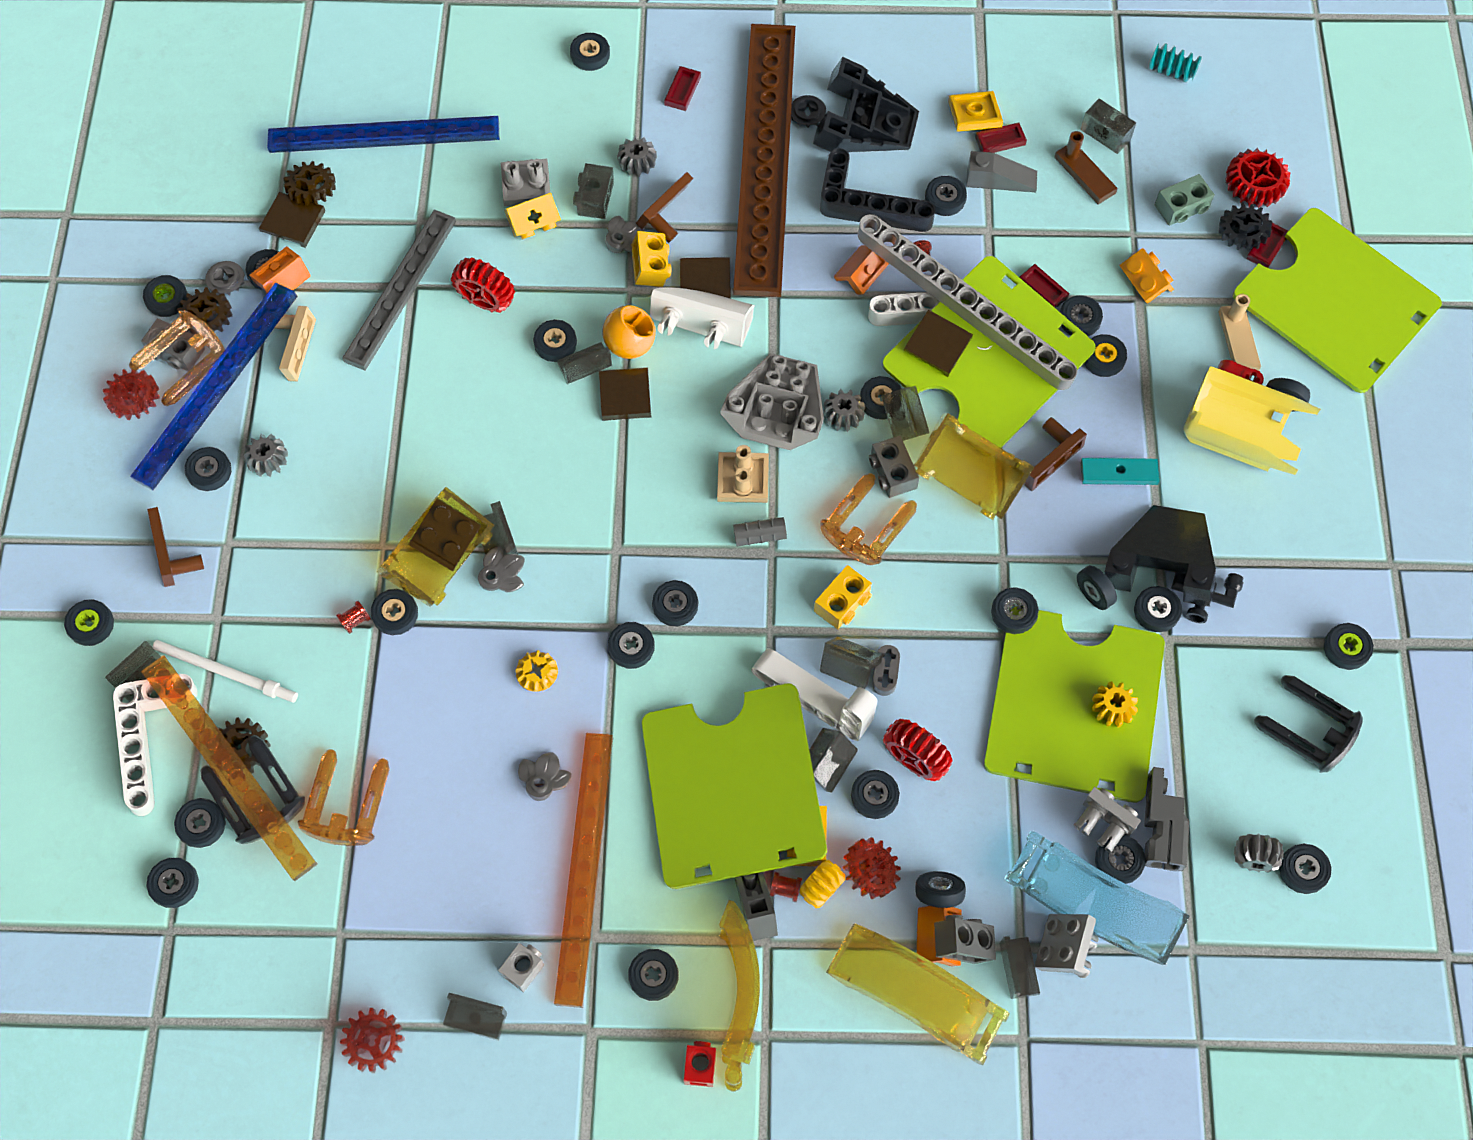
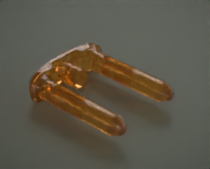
M186 310L179 311V317L138 351L129 363V367L133 371L143 369L189 328L194 329L196 334L188 340V343L197 352L207 345L210 353L163 394L161 402L164 406L173 405L178 402L218 365L227 363V352L214 331L206 323Z
M872 473L862 476L829 518L822 519L820 522L823 535L833 546L845 555L866 565L881 563V555L913 517L917 509L915 501L905 502L870 546L860 544L861 540L865 537L864 532L860 528L853 526L847 535L840 531L841 525L874 486L876 478ZM850 502H852V503L848 506V508L843 512V514L840 515V513L845 509V507H846ZM894 529L892 533L888 536V538L883 543H881L882 540L886 537V535L890 532V530Z
M329 749L321 757L303 819L298 820L297 824L303 833L322 842L343 846L366 845L375 838L372 830L389 774V762L381 758L373 767L356 829H345L348 817L339 813L332 814L329 826L320 825V817L338 761L336 751ZM373 796H374L373 803H372V806H371V809H370V813H369V816H368V818H367V815H368V812H369V808H370V805H371V801H372V798H373Z

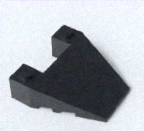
M842 57L831 73L827 90L847 98L844 114L841 117L828 111L817 125L813 144L830 152L837 148L844 149L847 152L909 150L919 111L899 94L896 93L894 95L884 87L886 85L881 80L876 81L868 74L869 70L864 66Z
M1153 505L1110 550L1104 573L1111 581L1113 587L1117 590L1131 592L1138 566L1186 574L1183 586V602L1210 607L1215 587L1216 567L1205 514Z

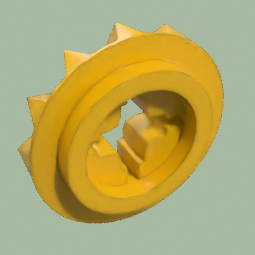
M539 650L533 653L527 652L518 661L517 668L515 669L516 678L519 684L529 691L539 692L546 690L557 678L558 667L556 661L549 653H543ZM532 663L538 668L544 667L540 670L541 679L535 673L530 674L532 672Z

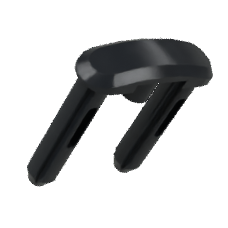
M1284 675L1281 678V683L1287 691L1345 725L1346 730L1342 734L1332 727L1329 729L1323 741L1334 747L1331 753H1326L1268 716L1258 715L1255 717L1254 723L1260 731L1317 765L1320 773L1329 772L1342 761L1354 745L1363 723L1361 712L1359 710L1358 712L1349 710L1295 676Z
M257 735L249 738V749L285 804V807L278 813H276L270 802L258 808L255 812L261 819V824L251 827L215 769L206 765L200 770L203 783L236 833L237 839L235 841L240 844L252 843L277 832L288 824L305 805V796L301 797L298 795L265 741ZM272 767H274V769L280 776L281 780L285 784L287 788L286 791H283V789L277 782L276 778L272 774ZM224 798L227 799L235 814L239 818L238 822L235 821L230 811L224 804Z

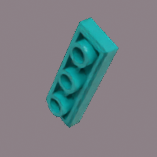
M1081 459L1082 484L1158 485L1160 481L1158 459Z

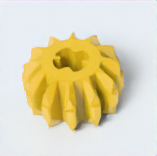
M1112 681L1107 684V688L1102 685L1098 688V693L1092 697V701L1095 702L1092 706V711L1100 712L1097 716V721L1105 718L1107 720V727L1113 721L1117 728L1121 727L1123 722L1130 723L1133 719L1132 715H1136L1138 708L1134 706L1137 704L1138 698L1130 697L1133 693V688L1125 691L1123 689V682L1119 683L1118 687Z
M826 860L806 879L800 887L799 893L809 905L820 908L841 886L846 875L838 865L833 864L830 860Z

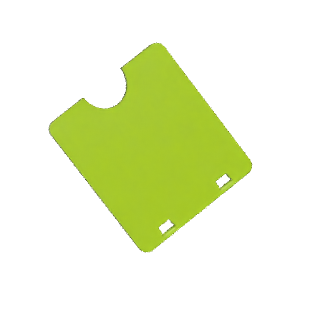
M1311 208L1285 235V238L1292 244L1295 250V263L1283 270L1270 269L1258 263L1233 292V298L1235 300L1239 294L1247 295L1250 298L1247 308L1249 312L1358 393H1365L1442 305V300L1437 294L1322 210ZM1415 313L1423 317L1418 324L1411 320ZM1374 360L1381 364V367L1376 372L1369 367Z
M985 257L962 279L1073 362L1077 370L1093 355L1096 348L1094 341L996 257ZM1005 276L1016 284L1012 289L1002 281ZM966 299L960 300L963 304H971ZM939 302L931 310L932 312L973 334L971 341L949 377L945 376L942 371L904 351L905 346L920 322L884 357L883 369L914 397L928 389H941L950 393L956 400L959 408L958 419L952 430L982 457L991 458L1031 419L1058 389L1054 388L943 303ZM980 314L982 318L990 319L987 314ZM1062 324L1073 333L1069 338L1059 330ZM1005 328L1000 329V331L1004 334L1010 333ZM1019 343L1022 348H1029L1026 343ZM992 346L991 348L986 349V350H982V349L977 348V347H980V348H988V347ZM1039 358L1042 363H1049L1046 358ZM1060 372V373H1059V375H1060L1062 378H1065V379H1068V378H1069V376H1068L1066 373H1064V372Z
M1016 606L1010 610L1008 617L1020 619L1024 616L1025 610L1022 606ZM1039 610L1037 621L1031 629L1020 634L1005 633L984 759L985 769L995 775L1090 794L1094 787L1097 788L1099 780L1114 783V791H1107L1115 797L1114 799L1132 803L1140 802L1145 797L1165 646L1164 638L1158 633L1113 625L1110 636L1104 642L1095 646H1084L1074 642L1067 635L1062 623V614ZM1111 681L1116 687H1118L1119 683L1123 682V689L1125 691L1133 688V693L1130 697L1138 698L1137 704L1134 705L1138 708L1136 715H1132L1133 719L1130 723L1123 722L1119 728H1117L1114 721L1107 727V720L1105 718L1097 721V716L1100 712L1092 711V706L1095 704L1092 701L1093 695L1098 693L1097 690L1100 686L1103 685L1107 688V684ZM1016 763L1031 766V774L1014 771Z
M786 683L744 692V704L741 712L733 721L725 725L715 726L703 722L696 715L692 703L649 712L643 717L642 729L663 878L668 887L679 889L818 861L826 856L827 844L801 702L796 686ZM790 849L795 850L796 857L780 860L779 852ZM710 866L712 874L696 877L695 869Z

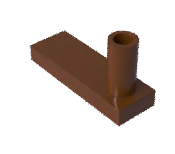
M1074 131L1070 134L1068 144L1056 151L1054 158L1097 204H1100L1115 195L1118 188L1081 149L1084 135L1079 131Z
M686 172L640 216L636 224L642 230L650 224L658 233L665 234V240L670 243L678 235V232L660 213L687 188L693 177Z
M1050 417L1044 423L1042 429L1058 441L1060 445L1027 473L1025 486L1029 490L1033 491L1084 447L1087 434L1079 428L1072 434L1053 417Z
M158 507L147 509L164 587L175 585L174 575L203 570L204 565L201 554L170 560Z

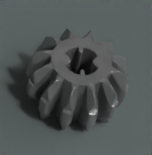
M635 136L632 141L625 139L624 144L619 146L617 155L622 171H628L630 176L633 173H637L639 177L641 172L648 174L650 168H654L657 158L652 142H646L645 137L637 140Z
M840 389L838 395L831 392L829 399H826L824 402L823 416L827 418L829 426L836 424L837 431L844 427L848 432L850 425L857 428L859 421L864 419L865 404L860 402V394L852 396L853 392L851 389L848 393H844Z
M261 434L258 440L251 438L252 445H245L246 453L243 454V458L247 463V467L250 471H255L260 477L265 472L267 476L271 477L272 471L275 470L280 473L281 469L279 466L287 465L285 457L288 456V451L284 448L283 441L276 439L272 434L267 438Z
M1259 833L1257 835L1247 834L1246 836H1240L1234 848L1235 862L1241 868H1247L1249 871L1270 872L1271 870H1278L1283 860V844L1276 838H1270L1269 835L1264 836Z

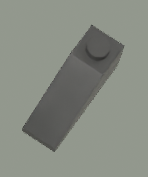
M971 151L967 168L966 187L1036 193L1037 170L996 153Z
M763 872L735 877L750 941L778 936L775 911Z

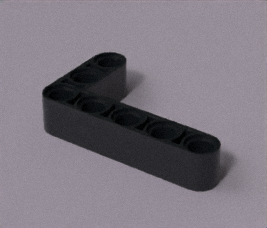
M841 148L830 152L821 191L820 211L824 216L860 222L865 215L870 214L877 216L893 228L926 232L932 228L936 212L934 204L925 200L847 189L845 187L850 155Z

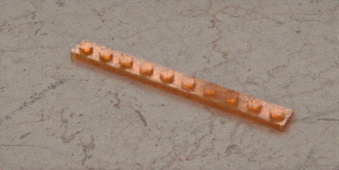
M163 655L143 669L141 672L292 880H298L315 867L318 863L169 660Z
M586 733L555 991V1006L583 1008L613 746V735Z

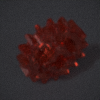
M132 368L131 373L123 369L121 376L116 373L113 374L115 380H107L106 383L109 388L103 389L106 395L103 400L109 411L115 413L118 418L124 415L127 420H130L132 415L140 419V413L142 412L148 415L150 413L148 408L157 406L153 400L160 399L157 393L160 389L151 374L148 375L145 370L138 373L136 368Z
M873 837L866 841L862 838L848 848L849 853L843 857L848 862L843 866L844 870L849 871L846 880H853L852 889L855 890L859 887L861 889V896L869 893L871 899H875L878 896L880 898L886 896L897 888L895 883L901 879L896 874L901 870V867L894 863L898 857L890 855L891 847L883 848L882 840L875 843Z
M374 1008L369 1009L368 1015H365L360 1010L358 1011V1020H354L351 1017L348 1019L352 1025L350 1029H342L347 1038L341 1039L340 1044L347 1046V1048L341 1053L345 1057L351 1056L348 1064L354 1066L358 1063L357 1069L361 1072L368 1066L369 1072L375 1073L376 1066L378 1065L381 1069L386 1070V1062L388 1060L393 1063L396 1062L393 1054L395 1052L402 1053L403 1051L398 1046V1042L405 1041V1037L397 1034L403 1027L400 1024L393 1025L397 1018L393 1014L387 1017V1011L381 1009L378 1015ZM372 1022L384 1023L386 1027L376 1028L372 1025ZM360 1029V1033H359V1035H358V1038L355 1039L356 1033H357L358 1030ZM371 1035H375L377 1037L374 1040V1046L368 1044L370 1042ZM390 1041L387 1051L384 1052L387 1042ZM367 1052L371 1054L373 1059H363L358 1054Z

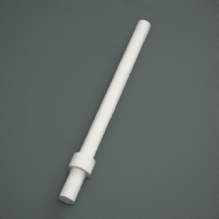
M156 640L153 644V649L261 690L264 695L275 698L277 696L293 703L298 697V693L281 687L278 682L262 680L160 640Z

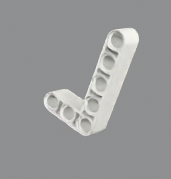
M928 292L879 295L873 297L870 301L868 319L875 326L918 324L928 310L931 311L940 301ZM990 346V347H988V348H980V347H977V348L982 349V350H986V349L991 348L992 346Z
M766 648L751 668L752 673L770 687L786 683L796 686L802 708L854 741H859L874 719L877 699L869 691L858 687L848 699L773 649Z
M186 674L123 683L116 687L113 692L124 801L131 812L137 816L148 815L152 812L155 805L145 712L192 703L196 699L198 691L193 680ZM183 685L189 686L185 693H177L179 687ZM162 690L160 696L150 698V694L153 691ZM126 695H134L132 701L128 703L122 702ZM129 720H137V723L134 727L125 728V725ZM140 745L136 753L128 754L131 746ZM137 770L143 771L139 779L131 780L133 772ZM137 797H146V800L142 805L133 806V803Z

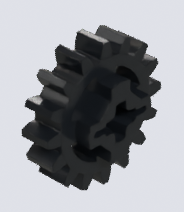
M1241 203L1240 208L1233 205L1231 211L1225 210L1224 216L1220 218L1218 232L1222 234L1221 240H1229L1228 246L1230 247L1235 244L1237 245V250H1240L1242 246L1247 251L1250 250V246L1258 249L1260 243L1266 244L1267 238L1271 235L1273 222L1268 220L1269 213L1262 214L1263 208L1260 207L1256 210L1254 209V204H1251L1249 208L1244 203Z

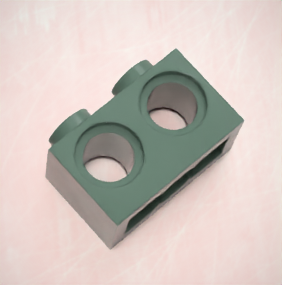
M1198 174L1160 190L1154 205L1170 226L1177 222L1182 223L1197 213H1205L1210 208L1214 193L1201 175Z

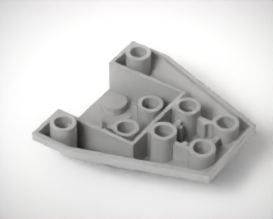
M770 353L727 394L720 414L742 438L792 450L817 439L824 420L817 365Z

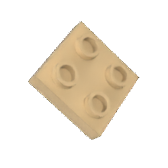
M747 445L737 447L736 453L719 452L717 502L768 503L769 453H751V449Z

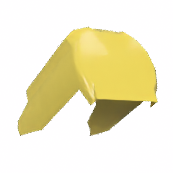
M1210 366L1196 394L1183 430L1191 443L1267 472L1270 468L1295 475L1298 469L1281 459L1297 461L1301 449L1281 435L1282 430L1292 410L1318 415L1321 409L1301 399ZM1274 411L1284 414L1281 422L1271 419Z

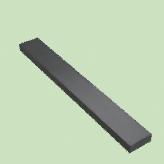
M433 210L343 356L345 363L366 371L455 225V217Z

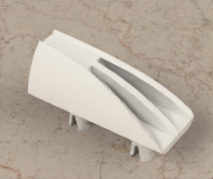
M656 288L651 295L650 317L660 321L658 331L661 334L668 327L667 336L672 334L676 326L705 335L704 344L707 348L713 341L714 349L718 348L720 341L742 347L753 319L755 305L697 290Z

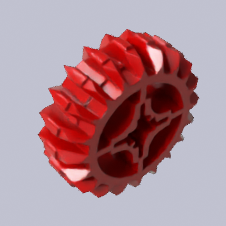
M1257 147L1253 152L1250 149H1247L1244 153L1240 152L1231 160L1226 170L1225 183L1228 184V191H1233V198H1240V203L1246 201L1249 207L1251 204H1256L1258 208L1262 204L1268 207L1271 203L1276 204L1285 195L1290 185L1291 172L1288 171V165L1283 164V158H1276V152L1271 155L1267 152V149L1260 152Z
M471 257L470 259L464 258L453 269L451 277L452 286L470 304L472 303L484 310H489L491 313L493 311L501 313L510 306L515 294L514 285L508 277L504 276V272H500L497 267L491 266L489 262L485 263L481 259L476 260Z
M907 719L895 720L887 728V732L883 736L885 748L896 758V761H899L918 777L921 776L925 780L936 781L940 780L949 771L953 761L950 752L940 742V739L933 736V733L928 732L925 727L922 728L917 723H912Z

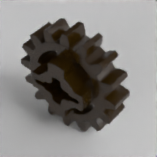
M311 161L310 165L302 162L301 167L293 165L294 171H286L287 176L283 178L285 193L288 194L290 200L295 199L296 204L304 201L305 206H308L310 202L318 205V200L326 202V196L332 197V190H336L334 173H331L330 167L324 169L323 163L316 166L314 161Z
M205 287L201 293L198 289H195V295L193 296L187 293L188 300H181L180 304L183 308L177 309L180 315L178 320L184 330L190 331L194 335L200 333L202 338H205L206 333H210L212 337L215 336V330L223 332L222 325H229L228 318L233 315L230 310L232 307L225 294H219L217 289L210 292L208 287Z
M238 717L233 725L228 720L225 721L226 728L224 730L219 727L216 729L219 736L210 738L215 746L209 747V751L215 754L211 757V760L218 764L217 768L221 772L226 770L229 776H233L235 771H237L239 776L243 777L247 769L254 773L253 766L260 765L249 749L248 740L251 736L257 735L265 741L268 747H271L269 741L265 740L268 734L265 730H262L258 722L253 725L250 718H247L242 723Z

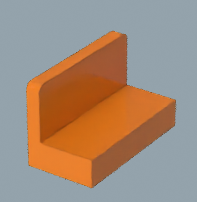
M861 245L834 275L836 281H848L857 295H863L889 263L867 246Z
M286 246L252 272L250 277L253 282L265 291L270 301L276 304L310 277V273L301 257Z
M932 906L918 908L917 963L938 962L951 967L961 966V961L936 957L934 927L935 922L946 920L948 915H961V909L955 907L936 908Z

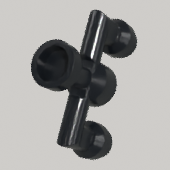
M1175 572L1171 589L1183 592L1186 574ZM1236 573L1228 574L1224 582L1225 594L1215 592L1217 587L1215 582L1211 602L1234 608L1237 594L1243 588L1244 578ZM1195 604L1194 607L1187 610L1186 618L1195 623H1206L1208 613L1205 610V606Z

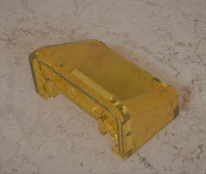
M943 413L914 464L918 468L915 473L926 480L932 477L981 507L980 513L991 520L995 516L1002 519L1034 469V466L1006 452L969 429L965 424H959L958 419L949 413Z
M445 487L434 498L376 572L429 607L433 604L438 606L447 595L444 589L473 550L479 544L485 546L491 539L493 534L490 531L495 525ZM436 498L482 524L454 571L449 570L408 545Z

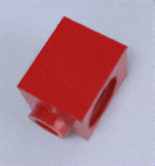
M694 1041V1045H687L684 1085L713 1087L716 1048L711 1047V1043ZM698 1056H703L709 1061L708 1067L701 1071L696 1070L692 1066L693 1060Z

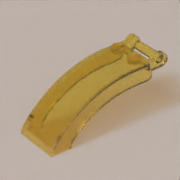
M728 900L719 923V927L722 929L720 938L726 942L733 959L737 978V997L733 1018L721 1052L723 1063L728 1065L725 1071V1086L729 1091L736 1092L742 1087L741 1070L744 1063L750 1064L755 1051V1043H752L759 1011L760 974L757 953L748 925L736 903Z
M858 924L852 925L826 973L846 987L852 988L897 1012L951 1049L963 1053L980 1065H984L987 1059L986 1053L1002 1022H1006L1010 1015L1007 1010L997 1006L933 962ZM988 1012L992 1015V1018L976 1048H973L970 1044Z

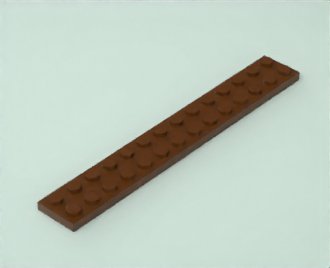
M751 24L734 295L781 297L796 31V26Z

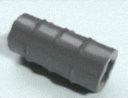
M784 517L733 525L737 547L787 539Z

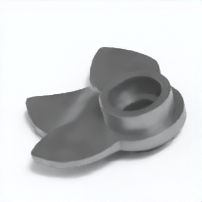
M615 216L607 225L606 246L614 253H621L623 250L632 253L631 244L637 231L645 232V228L642 230L636 224L637 221L626 223L621 216Z
M501 547L491 549L483 559L484 568L478 575L480 586L488 591L500 589L504 592H514L524 586V583L517 574L523 568L525 558L518 554H507L504 556ZM495 575V578L488 580L487 576Z
M549 752L541 755L536 760V763L523 759L519 764V779L526 784L527 794L536 801L547 799L553 791L564 789L570 782L571 772L559 770V759L555 753Z

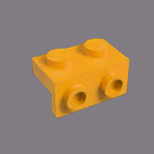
M1141 248L1119 266L1148 304L1168 289L1172 292L1174 288L1170 283L1174 280L1166 269L1161 272L1157 266L1161 262L1153 251L1148 254L1144 248Z

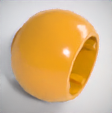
M626 305L614 309L607 316L603 324L602 335L606 346L612 353L624 359H635L649 351L654 343L656 331L653 320L644 310L636 306Z

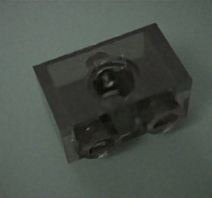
M1099 98L1085 112L1081 131L1118 154L1131 141L1137 122Z
M585 163L584 171L580 172L578 176L579 191H575L573 197V205L577 206L578 216L606 219L614 185L613 167Z

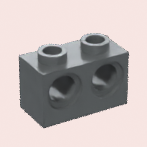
M158 318L141 340L148 356L155 360L162 359L175 369L179 370L182 368L189 372L205 350L198 336Z
M901 436L872 444L869 462L872 469H877L880 488L883 491L886 490L888 497L891 498L917 489L919 476ZM884 455H890V456H892L893 458H892V459H886V458H884L883 456H884ZM899 476L902 480H895L892 477Z
M948 915L946 920L934 923L936 957L972 964L996 960L994 926L983 924L981 919L963 920L962 915Z

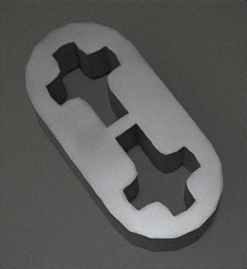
M892 645L880 647L875 660L873 689L882 696H888L895 691L898 679L900 653ZM886 653L891 654L892 658L889 667L884 666L885 658L883 657H885ZM883 673L888 674V682L892 683L888 684L887 688L882 687L880 682L882 681Z

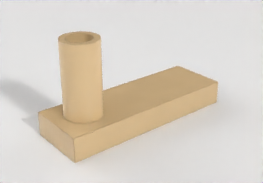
M1239 294L1236 296L1232 306H1222L1218 313L1231 360L1259 371L1261 364L1246 312L1250 298L1245 294Z
M298 306L295 315L272 314L270 316L271 328L291 329L279 369L288 381L298 382L316 322V318L307 306Z

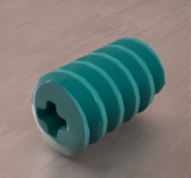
M1158 43L1150 61L1149 69L1153 70L1158 65V73H1161L1166 68V76H1170L1175 71V79H1179L1183 74V82L1186 83L1190 78L1193 81L1202 56L1193 61V53H1190L1185 58V50L1182 49L1177 55L1175 46L1170 51H1167V43L1159 48Z

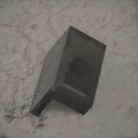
M602 342L557 360L567 384L612 366L610 350L605 348Z
M916 386L903 388L881 396L893 438L901 436L902 440L905 441L929 434V428Z
M498 501L490 504L493 513L474 519L482 524L478 534L485 555L495 547H501L504 556L507 554H518L501 502Z
M837 636L824 645L820 672L865 689L868 687L871 669L881 664L883 654Z
M144 641L105 678L116 689V687L123 683L162 677L172 667L147 641ZM129 694L125 698L130 702L133 700L134 695Z
M822 728L810 747L809 751L815 781L825 791L832 793L856 755L858 749L841 731Z
M1010 936L1003 937L999 944L1011 999L1039 995L1040 989L1029 937L1011 940Z
M448 993L447 999L450 1003L443 1022L445 1027L499 1041L507 1016V1011L504 1007Z

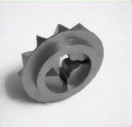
M222 261L214 264L207 271L205 280L211 292L217 289L219 294L226 293L230 296L232 291H239V286L244 284L245 274L237 263ZM224 273L229 277L227 284L222 281Z

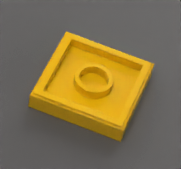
M994 91L949 95L948 103L957 132L1002 127L1003 119Z

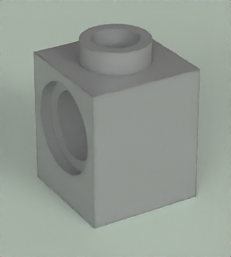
M519 943L498 971L502 977L524 993L544 966L540 958L542 953L530 944L524 947ZM522 959H528L530 967L523 972L517 971V963Z

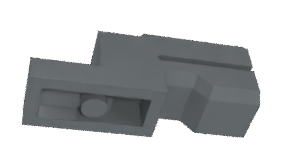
M1153 767L1148 774L1144 822V827L1153 828L1152 837L1145 843V866L1161 869L1162 863H1164V870L1183 871L1187 867L1189 819L1184 815L1185 798L1163 795L1167 792L1168 778H1164V768Z

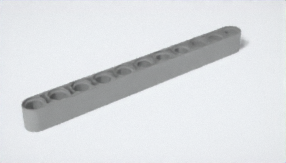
M869 214L861 219L858 230V239L861 243L1054 388L1066 390L1072 385L1077 375V367L1073 362L880 218ZM865 228H872L874 232H868ZM884 242H891L894 246H886ZM904 256H909V257H911L913 260H911V261H906V260L903 259V257H904ZM922 271H930L932 275H925ZM941 285H948L951 289L945 290ZM966 299L971 304H963L960 300ZM980 314H987L990 319H984ZM1005 328L1010 333L1004 334L1000 331V329ZM1019 343H1026L1029 348L1024 349ZM1039 358H1046L1049 363H1042ZM1064 372L1069 378H1062L1059 373Z

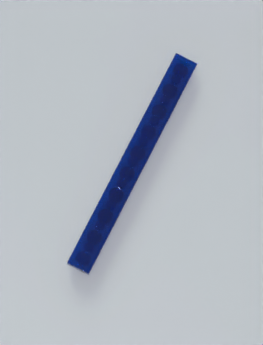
M499 116L268 128L267 148L269 153L500 140Z
M275 282L130 477L134 481L152 491L156 488L298 296L295 291Z

